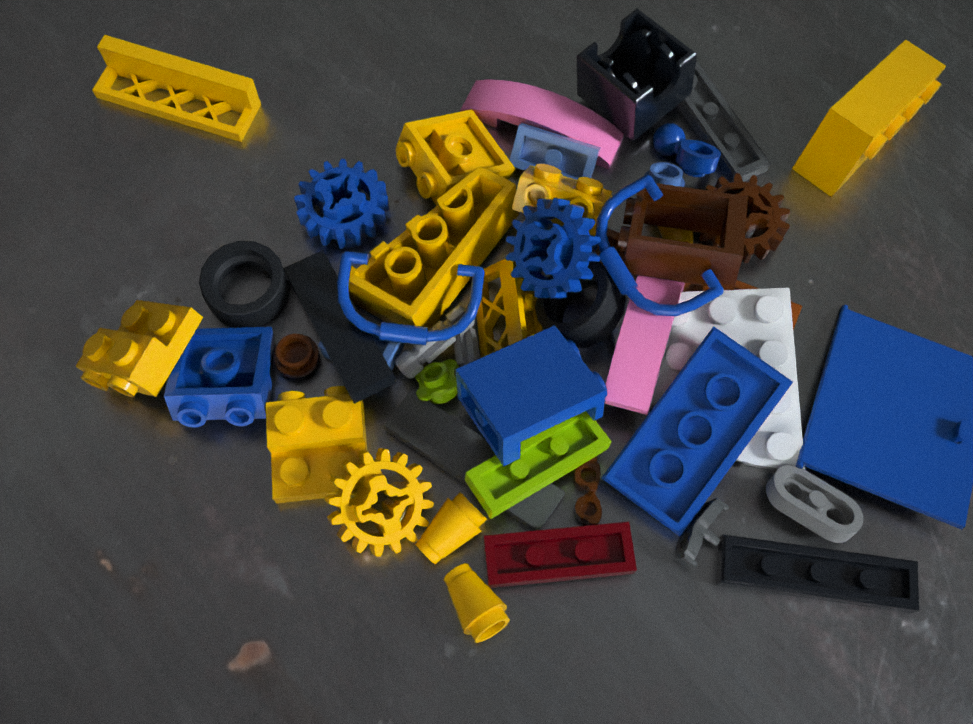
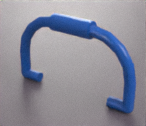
M645 175L620 189L605 202L596 223V236L601 238V242L598 243L601 252L599 256L620 293L627 295L639 308L658 316H679L694 311L723 294L724 289L713 271L709 269L701 275L709 287L708 290L676 305L658 304L645 298L636 289L638 284L615 247L610 246L607 237L608 220L614 209L623 201L645 188L653 201L663 196L654 179L650 175Z
M345 251L341 255L337 280L338 302L346 318L361 331L379 336V340L426 345L427 342L445 341L462 333L476 318L482 300L485 272L480 266L458 264V276L473 278L466 312L455 324L441 330H428V327L387 322H381V325L369 322L355 311L349 299L351 264L368 265L369 254Z

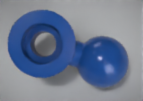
M673 123L661 125L653 135L655 150L663 156H674L677 154L676 162L681 166L685 174L692 177H704L705 174L715 172L721 152L713 145L698 140H686L682 128Z

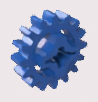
M341 159L339 167L333 168L328 161L323 162L324 172L319 173L311 169L308 171L311 182L300 181L298 184L301 195L295 196L294 200L298 210L299 222L301 226L305 225L310 238L319 234L323 246H327L332 239L337 240L339 249H344L346 240L352 239L357 246L362 245L361 235L365 233L374 238L376 236L374 224L385 225L386 223L385 211L389 210V201L385 182L378 181L375 169L364 173L363 162L358 161L353 168L347 166L346 159ZM362 189L369 195L370 201L366 200L365 193L361 192ZM315 206H318L320 212L324 214L322 218L316 213Z
M541 198L537 200V207L525 206L523 208L525 220H513L512 224L517 230L516 236H508L506 242L514 245V252L506 255V260L516 262L517 266L511 272L512 278H524L521 285L523 291H534L537 298L563 299L567 298V292H580L582 290L579 279L593 278L594 275L588 268L589 262H600V256L592 253V246L600 243L601 238L590 236L589 230L593 228L596 222L594 219L582 217L584 207L570 204V200ZM557 218L564 225L561 227L559 224H553L551 220ZM544 271L545 275H552L554 279H548L540 272Z

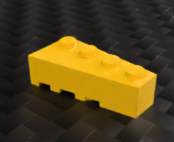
M905 39L829 109L792 167V170L832 198L867 158L872 160L887 140L890 141L905 122H909L922 105H926L942 85L936 79L945 69L946 65Z
M479 166L437 199L438 205L423 216L418 214L405 224L406 230L389 244L383 241L370 251L371 258L368 259V265H360L357 269L351 266L349 297L352 302L387 323L428 327V330L432 328L471 278L457 275L458 264L480 266L510 228L513 220L517 219L520 215L519 211L512 210L517 190L516 184Z

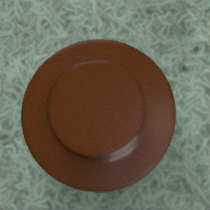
M289 334L283 337L276 345L273 353L277 369L283 375L290 378L307 376L317 367L320 358L316 343L310 337L303 334Z

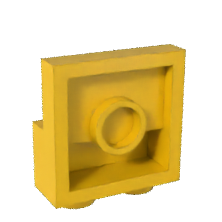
M472 109L404 123L396 145V157L402 167L411 168L417 177L416 183L420 195L426 199L431 198L436 206L438 205L437 199L479 166L507 180L511 178L515 170L513 164Z
M548 164L529 165L520 176L512 210L524 213L523 208L525 206L537 207L538 199L553 200L558 198L570 200V204L584 207L582 217L594 219L597 223V218L605 202L612 197L613 191L604 189V185L600 181L592 178L579 177L578 180L563 176L560 169ZM557 218L551 220L552 223H556L562 226L564 225V223ZM596 223L589 230L590 235L596 236Z
M136 300L123 314L118 330L99 328L86 341L82 351L83 355L75 367L83 371L80 378L97 389L107 391L111 387L115 391L134 398L136 393L157 397L201 323L203 316L191 307Z
M333 386L325 389L324 396L306 398L303 392L286 391L277 395V401L266 402L267 448L271 452L272 499L275 503L321 499L330 494H337L338 487L330 481L331 477L344 478L347 472L344 470L342 462L347 460L354 465L360 464L359 451H367L363 400L354 404L345 386ZM360 480L355 484L351 495H356L361 485Z

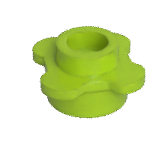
M447 359L443 362H434L424 367L415 376V379L419 382V389L416 391L418 399L429 401L433 404H443L453 399L457 395L455 374L456 369L459 368L457 362L453 359Z

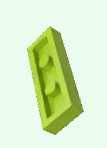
M585 411L522 441L520 459L503 467L495 455L465 472L464 480L490 519L608 450L612 441L597 421H593Z

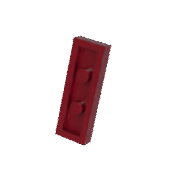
M629 522L484 535L483 539L487 580L490 588L634 574L637 571Z

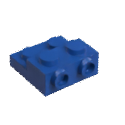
M272 327L196 329L167 381L164 398L172 421H179L184 426L196 428L203 426L206 420H227L236 426H247L254 419H266V402H270L272 390L270 365L275 341Z

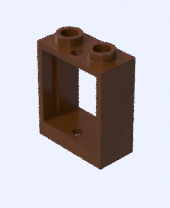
M656 183L663 193L660 199L653 201L646 188L638 192L636 198L627 199L623 224L631 226H621L617 252L625 254L624 263L631 274L708 286L701 275L711 269L723 289L734 291L744 252L748 196ZM643 224L720 235L719 247L643 236Z

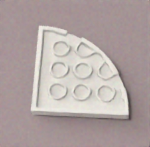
M790 288L724 290L721 296L700 308L675 316L650 407L653 408L714 326L793 381L792 385L736 461L751 467L775 471L784 465L796 466L799 452L803 445ZM704 291L682 292L679 303L690 300ZM625 295L626 302L623 316L616 328L611 332L615 347L630 300L627 295Z

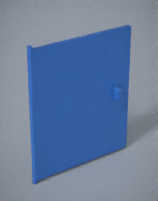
M842 305L796 467L802 469L805 466L962 530L966 525L973 487V356L851 311L847 305Z

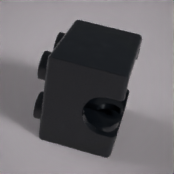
M638 8L621 20L619 35L606 52L598 55V44L593 42L576 56L577 95L632 141L636 140L692 93L697 53Z

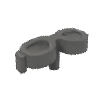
M718 498L704 503L691 521L690 526L680 536L677 551L680 554V559L691 567L697 568L698 562L695 558L698 555L703 538L714 546L719 544L721 538L707 528L721 511H726L730 508L727 504Z

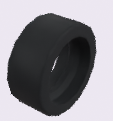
M236 241L223 245L208 257L201 268L199 279L202 296L211 312L220 322L233 328L259 327L268 324L281 313L288 301L290 286L280 258L269 247L256 241ZM246 266H257L269 273L271 284L265 294L256 301L243 305L229 304L221 297L220 285L226 276L234 270Z
M589 262L588 268L594 275L592 279H579L582 289L591 285H599L593 304L581 317L571 322L563 323L565 308L570 299L578 292H567V298L563 299L537 298L536 315L541 326L547 329L555 325L564 338L572 340L577 348H588L603 341L616 328L624 313L626 297L620 293L610 274L600 262ZM552 275L548 277V279H554Z

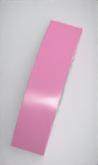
M476 80L460 109V112L472 109L483 124L494 128L498 127L501 120L516 126L524 123L601 147L596 165L606 169L610 168L624 136V133L591 109L552 91L514 81Z
M640 275L636 279L638 284L636 289L645 298L658 304H678L685 287L684 282ZM631 299L629 300L605 384L607 388L605 404L648 415L675 316L654 315L639 308Z

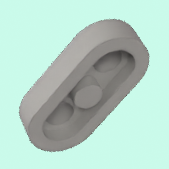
M784 465L776 470L766 484L767 497L777 510L828 541L835 543L846 542L863 525L862 511L851 497L803 468L799 469L795 465Z

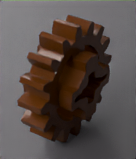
M735 173L731 183L721 176L718 178L715 187L708 184L705 190L748 196L742 258L745 264L750 261L753 254L760 260H763L770 250L774 252L777 250L790 227V224L785 222L790 214V209L779 208L785 197L783 194L772 196L770 191L773 184L770 182L760 187L757 185V176L752 175L748 182H743L741 175ZM701 233L699 240L700 242L711 240L713 242L712 246L719 247L720 235Z

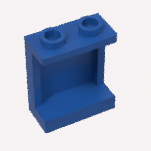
M555 325L456 369L458 399L503 467L520 459L522 441L585 411L593 421L603 417L605 397L607 396L604 380L596 371L591 372L581 359L576 344L570 339L566 340Z

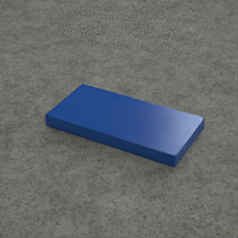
M713 326L601 479L680 537L792 385L793 381Z

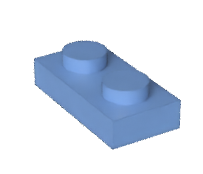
M521 123L518 126L509 160L515 168L524 171L529 165L548 164L560 169L563 176L578 180L579 177H592L601 147Z

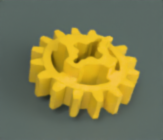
M378 448L376 459H373L368 451L362 450L359 451L360 464L354 465L347 460L342 462L343 468L347 472L344 478L331 477L330 481L338 487L337 494L325 496V501L330 505L337 506V510L328 515L327 519L332 525L343 524L336 534L343 542L354 536L352 548L355 551L362 553L369 544L371 553L376 557H381L384 545H388L397 554L401 552V539L405 537L413 543L418 540L413 531L416 525L428 527L429 521L422 517L421 513L422 509L434 507V502L423 498L422 493L429 490L432 485L427 480L416 479L423 470L421 465L413 463L405 467L408 455L397 452L390 461L388 449ZM381 469L396 472L404 481L388 484ZM360 480L361 485L355 497L350 499L355 484ZM378 492L388 496L387 499L382 501L383 510L381 511L371 507L372 504L378 501ZM408 505L407 512L403 519L400 521V518L405 510V507ZM371 520L379 533L363 531L355 523L358 521L364 523Z

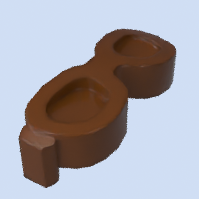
M597 456L576 468L573 478L576 489L585 494L577 499L574 506V514L577 520L586 524V526L598 525L602 517L601 504L596 496L601 476Z

